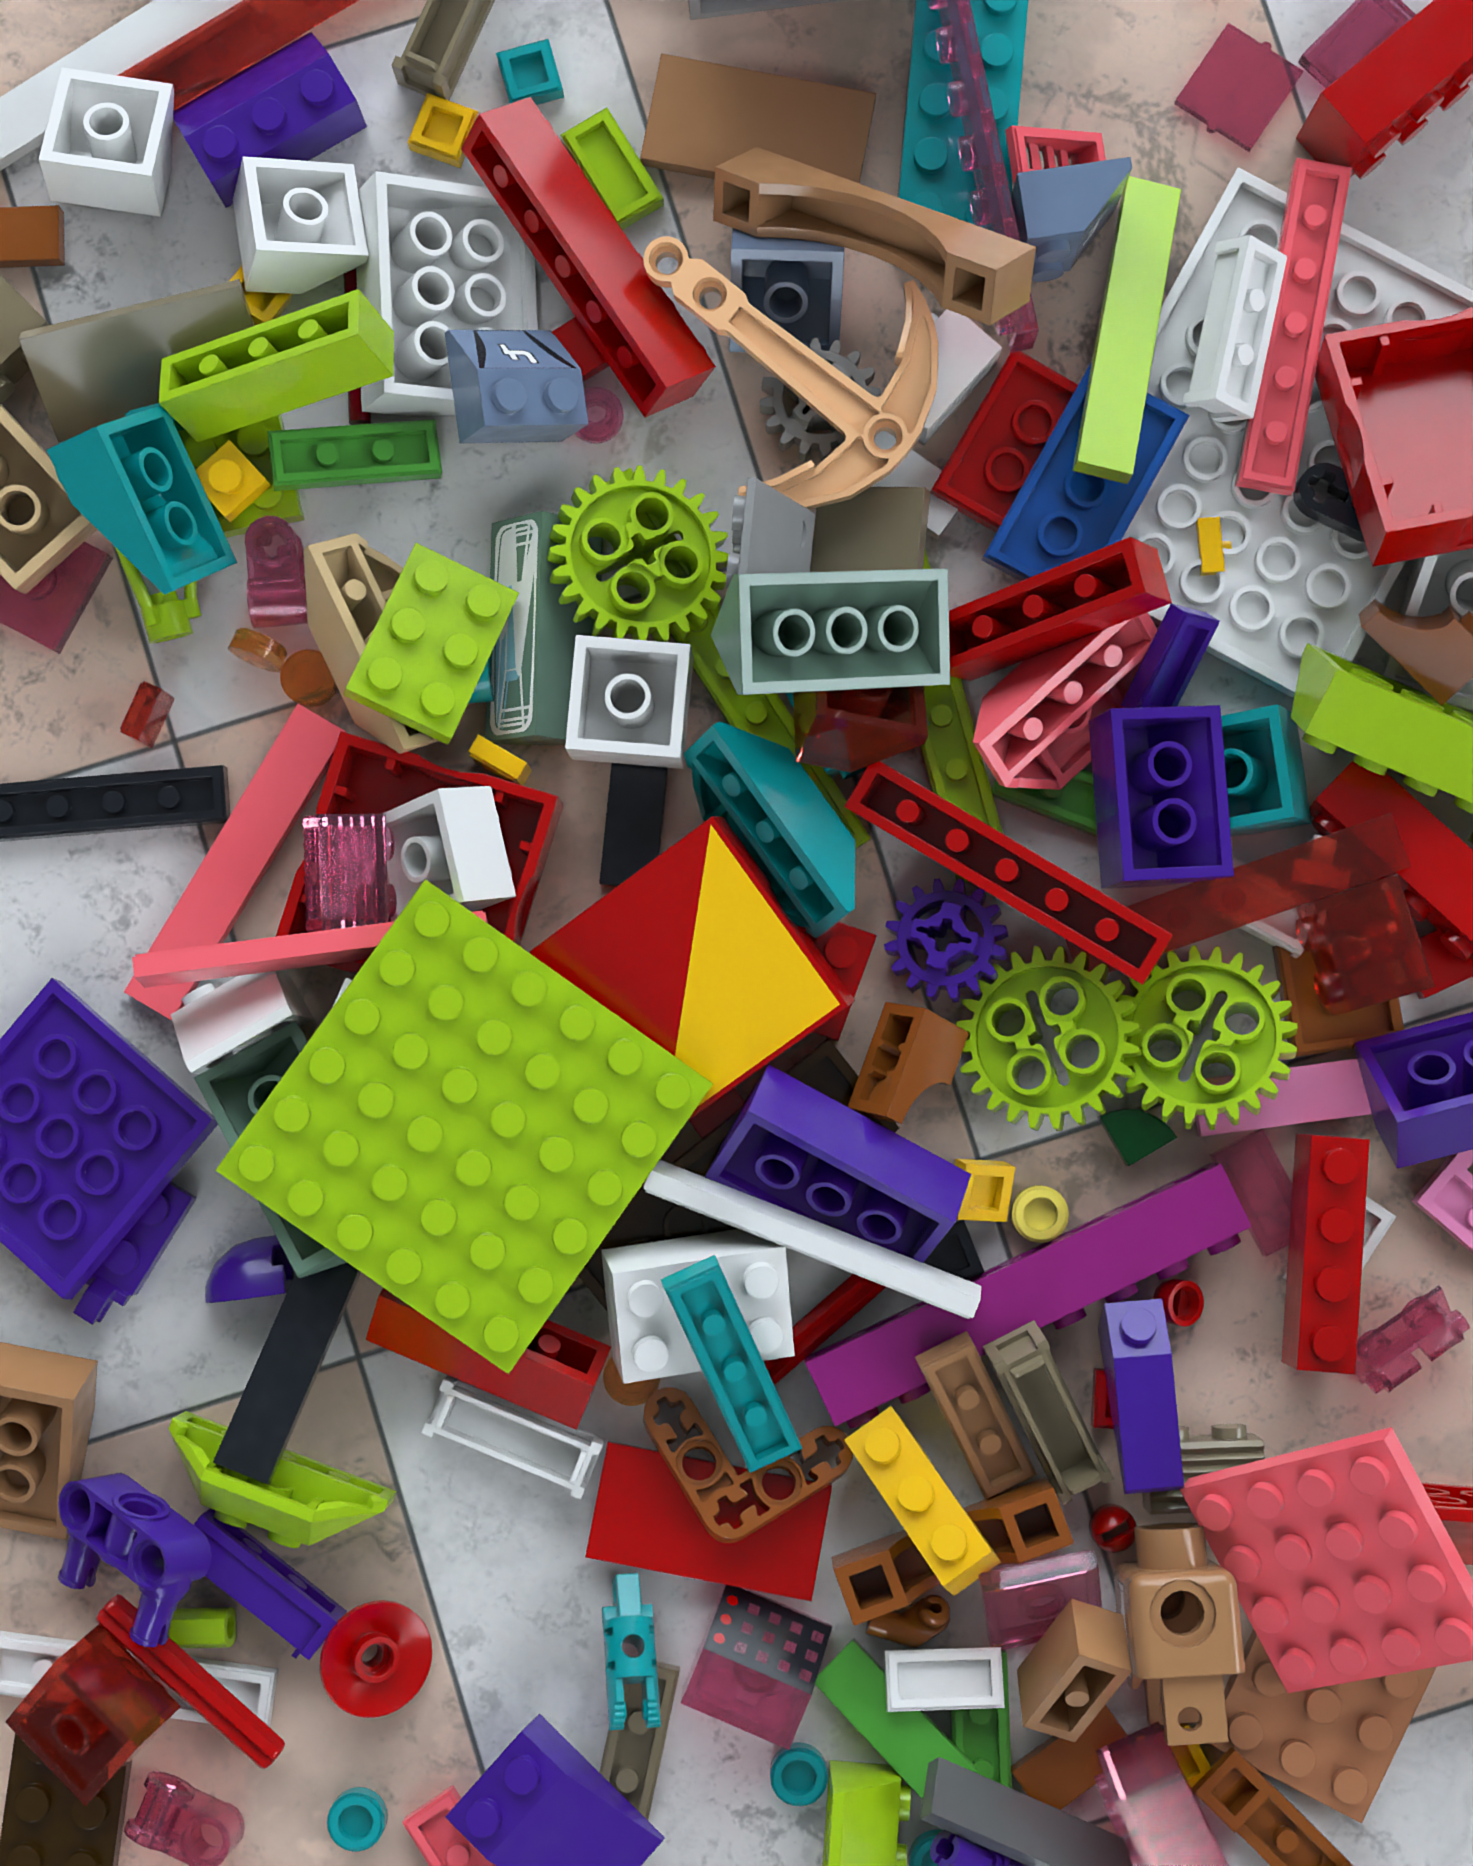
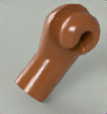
M929 1595L901 1614L893 1611L869 1620L865 1634L910 1648H917L947 1628L950 1622V1606L943 1597Z

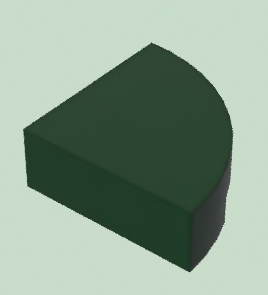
M1131 1109L1115 1110L1097 1117L1126 1166L1134 1164L1178 1138L1165 1122L1144 1111Z

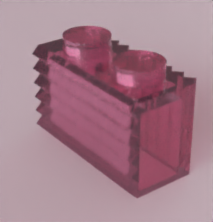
M317 814L305 816L302 824L304 826L303 848L305 850L303 856L305 865L303 869L305 871L304 882L306 885L304 890L306 895L305 906L307 908L305 912L307 919L305 924L306 930L324 931L389 922V918H392L396 912L397 897L394 886L388 884L387 861L393 858L395 837L391 827H386V814Z

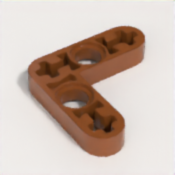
M673 1387L656 1390L648 1398L644 1406L643 1423L649 1437L706 1531L713 1539L722 1543H735L746 1538L832 1484L847 1472L853 1459V1452L844 1441L848 1437L845 1432L834 1426H821L799 1438L803 1449L752 1473L747 1470L738 1476L692 1399L684 1391ZM666 1402L670 1408L680 1406L683 1409L679 1415L678 1422L686 1436L693 1428L700 1434V1436L685 1440L675 1452H672L668 1447V1444L677 1442V1435L668 1423L658 1426L654 1421L659 1416L658 1405ZM822 1440L827 1447L836 1443L841 1450L835 1458L837 1467L831 1468L826 1461L821 1462L810 1469L808 1473L815 1482L806 1485L801 1467L790 1457L798 1453L800 1462L803 1464L816 1454L818 1450L817 1441ZM695 1449H703L709 1452L715 1461L714 1473L708 1479L702 1481L689 1478L682 1467L684 1456ZM772 1469L787 1471L795 1483L793 1494L783 1500H774L768 1497L762 1487L763 1475ZM749 1483L755 1501L767 1512L758 1516L755 1505H752L740 1514L738 1519L739 1528L733 1529L729 1523L719 1526L714 1520L720 1512L718 1503L725 1500L730 1507H733L746 1500L748 1493L741 1487Z

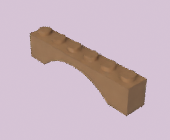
M755 147L715 167L713 221L755 237L815 241L849 248L874 256L899 267L918 279L934 294L942 308L987 325L994 324L1030 300L1036 252L1035 246L759 147Z

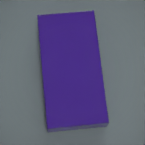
M1171 603L1121 706L1124 708L1178 706L1220 621L1207 612Z

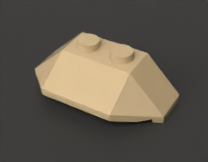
M357 533L308 545L304 549L308 626L355 725L399 754L438 742V740L343 696L345 688L403 568L388 556L367 546L368 542Z

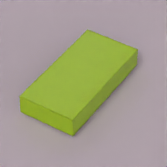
M607 107L560 134L562 144L573 160L581 167L584 176L604 205L611 211L615 221L622 230L664 206L663 196Z

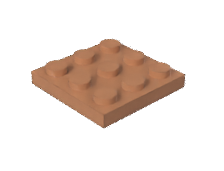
M1253 1629L1243 1649L1246 1672L1231 1674L1224 1688L1229 1742L1207 1744L1224 1753L1232 1746L1257 1770L1362 1823L1437 1667L1288 1693Z

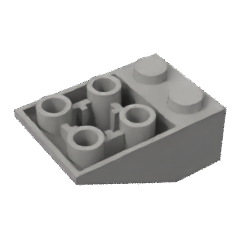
M748 478L746 496L735 495L732 515L733 553L729 552L727 590L733 574L810 572L815 513L757 478Z

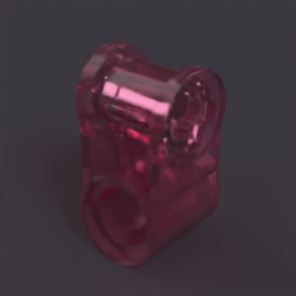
M267 515L260 517L250 524L245 533L248 571L247 602L253 628L308 624L304 548L301 539L291 526L278 516ZM278 535L286 545L278 546L277 556L271 557L263 547L270 546L272 544V536Z
M152 1771L148 1773L145 1779L144 1786L147 1791L136 1817L129 1818L123 1830L125 1835L133 1842L148 1849L160 1851L189 1866H218L242 1840L245 1825L241 1813L232 1804L194 1788L180 1777L161 1771ZM202 1824L213 1825L219 1830L223 1840L222 1846H212L205 1841L201 1832Z

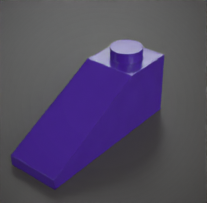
M1162 1299L1104 1303L1098 1325V1335L1124 1494L1180 1490L1184 1488L1172 1352Z

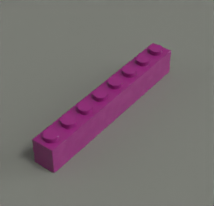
M1209 1163L1081 1224L1052 1241L1033 1247L985 1270V1273L967 1279L970 1282L981 1285V1299L973 1318L967 1319L921 1301L810 1354L804 1359L805 1364L834 1425L837 1426L847 1422L849 1429L856 1428L879 1415L880 1412L877 1406L898 1397L901 1404H905L931 1391L915 1356L965 1331L968 1332L981 1358V1356L986 1355L982 1346L1033 1320L1039 1328L1053 1322L1056 1330L1062 1329L1086 1317L1087 1314L1084 1307L1102 1298L1105 1299L1106 1303H1115L1138 1292L1135 1283L1156 1273L1158 1280H1163L1190 1267L1187 1258L1202 1250L1207 1249L1210 1256L1236 1246L1241 1242L1238 1233L1252 1226L1222 1164Z

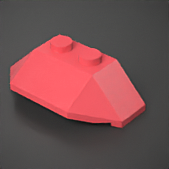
M1148 612L1022 661L982 697L973 743L1000 786L1007 788L1021 787L1061 790L1092 761L1089 721L1111 708H1124L1121 706V703L1158 630Z

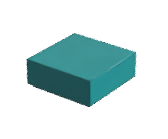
M549 38L496 53L509 103L531 97L534 103L539 105L565 98Z

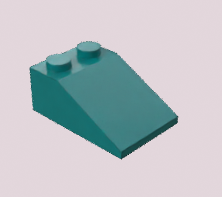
M161 405L98 425L46 449L55 467L57 477L63 485L71 504L164 595L237 563L170 414Z
M1279 704L1221 716L1231 837L1312 824L1298 726L1290 718L1292 711Z

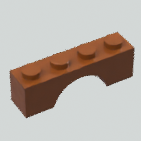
M1046 1477L995 1495L987 1500L963 1507L1000 1559L1001 1563L998 1565L1021 1564L1074 1544L1054 1487ZM905 1530L831 1557L833 1570L854 1626L909 1606L917 1597L941 1584Z

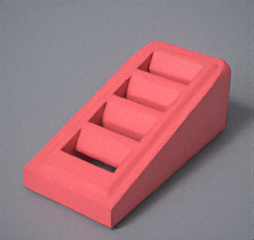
M1013 125L1005 130L1013 185L1017 173L1042 169L1039 151L1042 152L1044 169L1056 167L1054 155L1056 156L1058 167L1069 166V159L1071 165L1106 160L1102 133ZM1026 148L1028 149L1029 162H1030V168H1031V169H1029V165H1028V159H1027Z

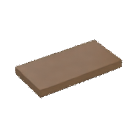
M661 53L640 161L646 167L714 179L716 166L755 147H759L860 184L877 93Z

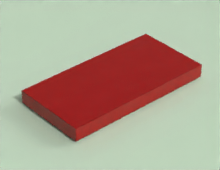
M608 1441L585 1558L812 1602L832 1484L746 1538L735 1543H722L713 1539L706 1531L658 1450ZM684 1456L682 1467L689 1478L702 1481L708 1479L714 1473L715 1461ZM732 1465L738 1476L748 1470L745 1467ZM771 1472L763 1475L762 1487L768 1497L774 1500H783L794 1492L795 1483L792 1476ZM805 1479L806 1485H810L813 1482H815L813 1480ZM749 1483L741 1487L748 1493L746 1500L733 1507H730L725 1500L718 1503L720 1512L714 1520L719 1526L729 1523L733 1529L739 1528L738 1519L740 1514L752 1505H755L758 1516L767 1512L755 1501Z

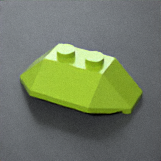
M185 1411L173 1417L168 1428L201 1505L216 1510L214 1517L225 1524L246 1528L247 1524L250 1523L269 1530L267 1537L273 1542L286 1547L300 1548L301 1543L310 1546L380 1514L392 1504L397 1492L287 1449L283 1453L271 1484L268 1485L213 1463L228 1429L227 1426Z

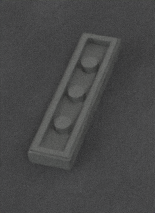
M941 1757L928 1763L921 1820L1027 1866H1133L1134 1842Z

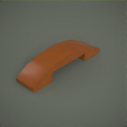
M1232 1746L1191 1788L1234 1833L1237 1832L1270 1866H1354L1272 1783Z

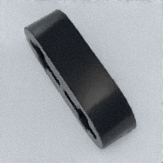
M1318 463L1308 468L1296 482L1293 492L1294 503L1298 510L1305 516L1365 543L1355 508L1351 506L1353 501L1343 469L1330 463ZM1320 479L1326 480L1330 483L1327 492L1343 500V502L1333 497H1327L1322 504L1317 503L1313 500L1315 490L1309 487L1308 484L1316 485Z

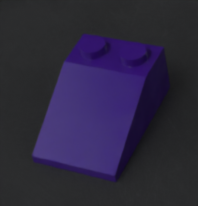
M541 1714L536 1716L517 1735L445 1816L487 1860L496 1866H641L665 1839Z

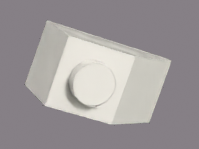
M948 309L940 317L931 313L939 343L937 392L922 434L918 439L923 445L926 444L997 365L1002 349L996 341L968 317Z

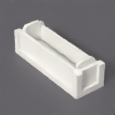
M1252 235L1216 242L1214 253L1218 256L1214 264L1215 270L1189 392L1184 393L1182 404L1188 407L1199 406L1213 413L1212 419L1219 423L1254 418L1287 261L1286 255Z
M449 1375L443 1379L439 1388L441 1393L430 1419L425 1422L422 1434L432 1438L437 1433L572 1489L570 1495L581 1500L606 1439L580 1428H577V1430Z

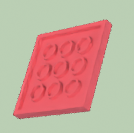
M1392 1427L1191 1477L1184 1483V1488L1180 1489L1198 1525L1204 1527L1205 1538L1219 1565L1231 1572L1235 1577L1238 1600L1288 1693L1473 1660V1580Z

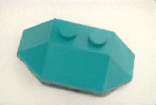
M720 721L713 724L683 753L687 767L692 769L693 788L702 819L706 821L712 816H722L725 818L770 881L774 894L785 913L796 925L804 927L806 933L818 938L855 909V839L789 748Z

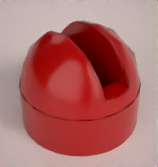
M1171 1279L1164 1281L1156 1288L1152 1298L1162 1299L1167 1323L1183 1327L1194 1324L1200 1318L1204 1307V1297L1200 1287L1188 1280Z
M1105 1504L1093 1512L1089 1521V1532L1093 1541L1102 1550L1110 1553H1119L1128 1549L1135 1540L1134 1528L1137 1525L1133 1516L1124 1507L1117 1504ZM1126 1521L1129 1526L1127 1530L1106 1541L1103 1540L1101 1534L1116 1528Z

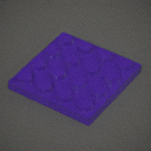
M54 978L49 980L0 1039V1242L62 1299L72 1300L217 1127L218 1123L215 1117L62 981Z

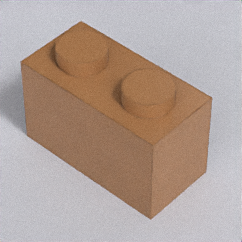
M1072 1598L1017 1669L1023 1727L1072 1742L1077 1741L1132 1672L1122 1614Z

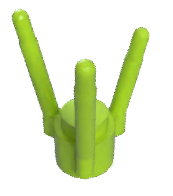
M115 547L120 563L141 608V615L149 643L166 642L192 634L193 630L190 619L202 616L197 600V581L184 586L183 600H178L176 590L165 595L162 592L149 595L139 570Z

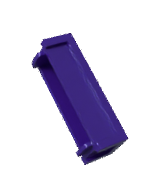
M208 1509L194 1523L205 1534L211 1547V1565L205 1576L294 1646L296 1650L291 1655L296 1659L301 1654L307 1660H310L324 1643L332 1628L338 1623L337 1621L347 1613V1610L246 1530L217 1520L214 1517L216 1510Z

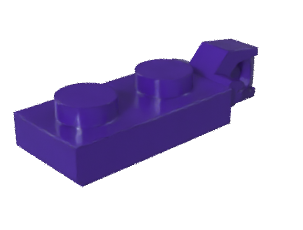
M170 1182L86 1282L89 1287L84 1292L73 1313L93 1325L95 1322L100 1323L114 1301L121 1306H125L131 1296L137 1295L197 1197Z

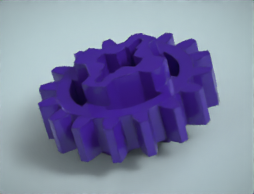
M940 878L934 879L933 892L927 895L920 887L914 886L912 891L916 901L910 906L906 902L898 900L895 906L902 916L901 921H887L885 925L888 932L897 936V940L884 944L885 951L888 955L901 957L891 966L896 977L910 972L911 974L906 983L908 990L914 993L924 984L927 986V997L932 1002L937 1000L941 990H947L953 1003L959 1002L960 988L966 986L974 995H979L981 990L977 980L983 975L987 979L995 981L998 974L991 965L992 960H1006L1008 955L1006 949L996 944V941L1009 937L1007 927L999 924L992 925L1002 915L999 906L995 904L983 908L982 906L987 897L985 891L979 888L971 896L966 895L964 880L961 879L956 881L952 891L945 890ZM941 906L940 912L926 920L919 919L929 910ZM966 911L972 913L979 920L983 927L984 937L979 936L977 932L968 931L965 926ZM947 930H953L959 943H949L946 951H940L934 940L935 937L944 938ZM909 944L915 945L918 949L926 950L928 954L926 971L920 968L912 959ZM966 961L974 962L965 971L952 975L953 969Z

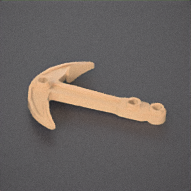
M663 236L650 242L643 256L645 270L649 279L658 286L671 287L674 298L679 304L718 335L729 336L845 438L844 442L819 465L815 466L813 461L810 460L777 478L764 481L763 483L805 508L812 509L852 499L890 475L908 456L922 434L936 396L939 346L933 317L926 299L914 280L904 283L905 321L895 356V365L899 367L883 394L877 397L867 392L749 304L747 296L742 290L703 259H689L686 247L681 241L670 236ZM671 257L677 260V269L670 274L661 273L657 266L663 258ZM708 292L718 293L722 298L721 303L714 309L703 307L700 302L704 294ZM882 431H888L895 436L896 443L890 449H880L874 442L875 436ZM740 486L738 495L746 496L747 486Z

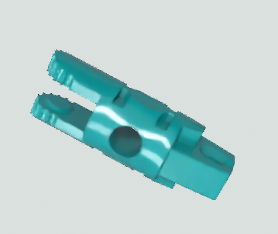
M638 1573L617 1574L612 1580L613 1606L602 1607L609 1730H624L627 1710L624 1701L623 1685L641 1683L642 1688L641 1711L646 1727H661L653 1604H641ZM630 1643L637 1648L638 1657L632 1658L625 1655L622 1650V1644Z

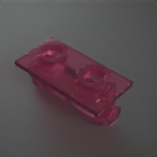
M1438 1285L1424 1296L1412 1299L1400 1313L1377 1329L1365 1332L1358 1339L1356 1375L1362 1384L1366 1383L1373 1393L1378 1394L1383 1389L1390 1393L1395 1387L1422 1369L1420 1362L1411 1354L1413 1351L1419 1348L1432 1362L1453 1346L1465 1340L1463 1333L1470 1329V1325L1458 1310L1455 1309L1451 1312L1443 1289Z

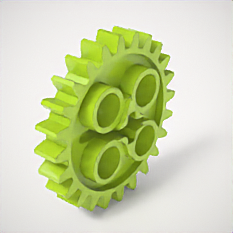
M637 465L631 480H626L620 468L615 467L611 473L609 485L595 474L589 483L590 494L577 487L571 496V501L575 507L562 504L557 517L563 524L553 525L549 534V538L560 545L550 547L546 556L547 561L561 564L562 566L552 571L549 580L553 584H567L558 601L560 605L577 602L579 607L573 618L575 623L584 620L588 616L595 620L592 627V636H598L608 627L613 630L612 638L623 639L625 634H632L633 640H646L648 635L652 634L655 641L668 642L669 629H671L680 640H683L690 632L688 621L701 627L708 618L704 608L715 610L719 604L721 597L714 590H723L726 586V575L718 570L727 567L729 554L717 551L716 549L724 544L728 534L723 531H711L710 528L715 523L719 513L718 511H711L702 514L699 511V507L705 497L703 493H699L690 499L683 495L687 480L682 478L673 488L665 486L666 474L663 469H660L652 482L646 481L645 472L641 465ZM647 512L654 515L659 520L661 528L650 530L643 527L638 522L636 514ZM673 534L681 536V541L677 540L657 548L652 553L647 564L642 558L636 559L621 568L613 577L606 581L600 582L597 580V574H604L622 567L631 551L639 557L657 547L665 538ZM592 537H602L612 545L614 553L600 555L590 548L587 540ZM678 560L688 568L690 576L687 578H677L671 575L666 569L665 561ZM617 586H633L640 592L643 599L642 602L629 604L623 601L618 595Z
M1193 945L1189 951V961L1181 962L1178 956L1170 950L1167 955V968L1162 970L1156 964L1149 976V980L1144 985L1129 978V986L1136 995L1135 997L1120 995L1117 998V1002L1123 1000L1134 1001L1137 1009L1124 1017V1020L1139 1023L1142 1027V1032L1127 1037V1042L1139 1047L1142 1050V1054L1137 1057H1125L1124 1064L1136 1074L1134 1078L1127 1080L1125 1090L1129 1094L1144 1088L1146 1092L1141 1102L1142 1109L1147 1110L1157 1102L1163 1104L1162 1121L1165 1123L1173 1117L1176 1111L1184 1113L1185 1129L1192 1127L1196 1115H1204L1209 1130H1215L1217 1114L1225 1113L1228 1120L1234 1126L1238 1125L1239 1107L1244 1106L1254 1115H1258L1261 1110L1257 1097L1259 1093L1273 1100L1278 1096L1279 1090L1271 1078L1288 1080L1290 1077L1291 1069L1279 1060L1295 1058L1297 1047L1282 1040L1295 1036L1298 1027L1297 1023L1280 1021V1019L1291 1012L1292 1003L1291 1001L1274 1002L1273 999L1280 991V982L1274 981L1262 986L1260 981L1264 966L1259 964L1248 973L1243 971V954L1240 952L1227 964L1222 962V953L1219 946L1214 947L1209 960H1201L1196 945ZM1189 990L1199 994L1204 1003L1195 1011H1184L1175 1006L1172 1001L1176 994ZM1223 993L1227 996V999L1213 1022L1212 1040L1204 1042L1189 1080L1182 1082L1178 1076L1192 1053L1193 1036L1199 1035L1202 1032L1216 996ZM1243 1013L1252 1017L1257 1027L1249 1034L1240 1035L1229 1030L1225 1021L1233 1014ZM1168 1040L1175 1043L1181 1052L1172 1061L1162 1062L1153 1058L1148 1050L1155 1042ZM1220 1063L1229 1067L1234 1077L1225 1085L1217 1086L1207 1082L1201 1072L1209 1064Z
M1034 946L1032 962L1025 963L1016 951L1012 952L1011 961L1013 969L1006 972L1001 966L993 963L992 966L998 974L996 981L990 985L983 980H977L983 994L980 1001L973 999H963L962 1004L973 1012L974 1015L972 1020L956 1021V1026L970 1034V1039L966 1040L962 1054L972 1055L973 1058L960 1068L961 1073L966 1076L980 1075L971 1091L977 1096L992 1091L993 1094L988 1101L987 1108L994 1113L1002 1109L1006 1104H1009L1007 1121L1014 1125L1022 1118L1025 1112L1028 1113L1029 1127L1035 1131L1040 1129L1045 1116L1049 1117L1056 1131L1063 1130L1064 1118L1067 1114H1071L1072 1118L1080 1126L1086 1125L1084 1108L1090 1105L1097 1112L1104 1115L1106 1109L1101 1097L1105 1093L1120 1099L1124 1096L1120 1088L1114 1083L1118 1076L1134 1078L1136 1075L1124 1064L1125 1057H1137L1142 1054V1050L1139 1047L1127 1042V1037L1142 1032L1141 1025L1124 1020V1017L1137 1009L1136 1004L1133 1000L1116 1001L1126 988L1120 979L1104 985L1109 973V968L1104 963L1088 972L1089 956L1085 952L1081 951L1072 964L1068 963L1067 951L1063 946L1057 947L1052 960H1047L1040 946ZM1069 988L1076 990L1079 1000L1075 1009L1066 1015L1054 1014L1051 1010L1053 996L1061 989ZM1030 992L1037 994L1045 1022L1056 1033H1061L1054 1038V1045L1070 1079L1067 1085L1063 1086L1060 1084L1051 1054L1041 1044H1036V1042L1043 1039V1033L1027 1000ZM1009 1010H1022L1025 1015V1023L1022 1030L1014 1036L1007 1037L1001 1035L998 1025L1003 1014ZM1086 1040L1098 1043L1099 1057L1093 1065L1087 1068H1077L1072 1064V1050L1078 1043ZM1032 1061L1042 1062L1045 1066L1046 1074L1041 1085L1034 1089H1023L1019 1084L1018 1078L1022 1067Z

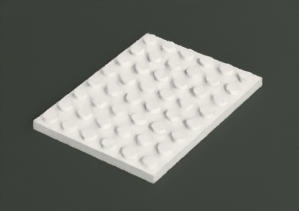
M1238 167L1161 307L1147 393L1190 416L1122 540L1132 537L1157 548L1172 604L1207 612L1220 621L1206 652L1294 698L1302 653L1307 643L1352 661L1367 634L1361 627L1358 614L1375 598L1381 604L1384 603L1406 561L1372 567L1364 542L1357 541L1305 516L1295 505L1293 493L1291 496L1235 486L1247 419L1219 423L1212 419L1213 413L1199 406L1188 407L1182 404L1184 393L1189 392L1215 270L1214 264L1218 256L1214 253L1216 242L1252 235L1272 248L1278 249L1287 193ZM1342 222L1320 349L1326 334L1401 320H1432L1457 314L1473 307V290ZM1315 378L1296 482L1308 468L1318 463H1330L1342 468ZM1320 479L1316 485L1308 484L1309 487L1315 490L1313 500L1317 503L1322 504L1327 497H1333L1343 502V500L1327 492L1330 483L1326 480ZM1220 516L1222 541H1231L1232 549L1223 548L1225 572H1217L1216 575L1200 576L1201 559H1199L1196 521L1198 520L1197 518ZM1170 604L1148 612L1154 624L1160 626Z

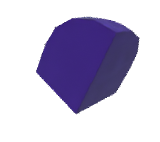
M276 1235L254 1238L236 1244L219 1258L206 1281V1303L235 1301L287 1293L294 1278V1272Z

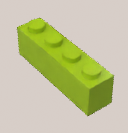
M357 289L162 358L159 404L197 442H201L394 376V331L364 294Z

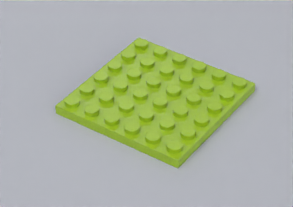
M425 879L215 1171L509 1374L713 1083Z

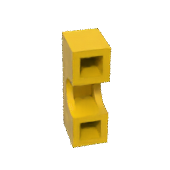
M892 1406L844 1439L942 1586L953 1596L1001 1563L973 1520L939 1475L934 1464L910 1429Z

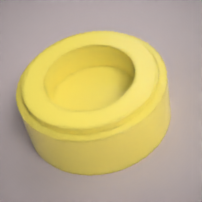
M1042 1185L1029 1186L1021 1190L1012 1201L1010 1207L1011 1223L1016 1232L1029 1241L1037 1243L1052 1241L1062 1234L1068 1223L1069 1211L1067 1203L1060 1193L1050 1187Z

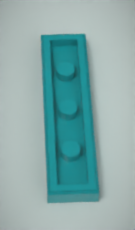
M710 1256L661 1279L669 1301L749 1472L752 1473L803 1449L716 1256Z

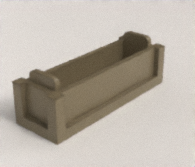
M427 0L401 58L395 56L391 65L397 83L425 96L429 93L450 100L495 0Z
M1033 1320L982 1346L1062 1505L1073 1501L1071 1495H1076L1094 1486L1101 1480L1103 1484L1114 1480L1110 1469L1099 1454L1049 1350L1051 1347L1036 1322Z

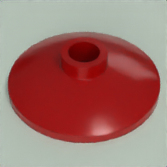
M371 1601L347 1612L329 1632L322 1647L319 1669L324 1690L340 1709L351 1715L375 1718L393 1713L413 1699L428 1676L432 1662V1642L429 1631L422 1619L413 1610L394 1601ZM377 1644L376 1655L369 1661H362L364 1651L370 1645Z

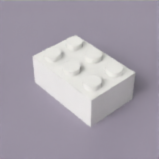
M741 1229L601 1250L610 1342L612 1346L611 1352L623 1384L702 1371L664 1290L661 1279L713 1255L716 1256L762 1360L795 1356L786 1247Z

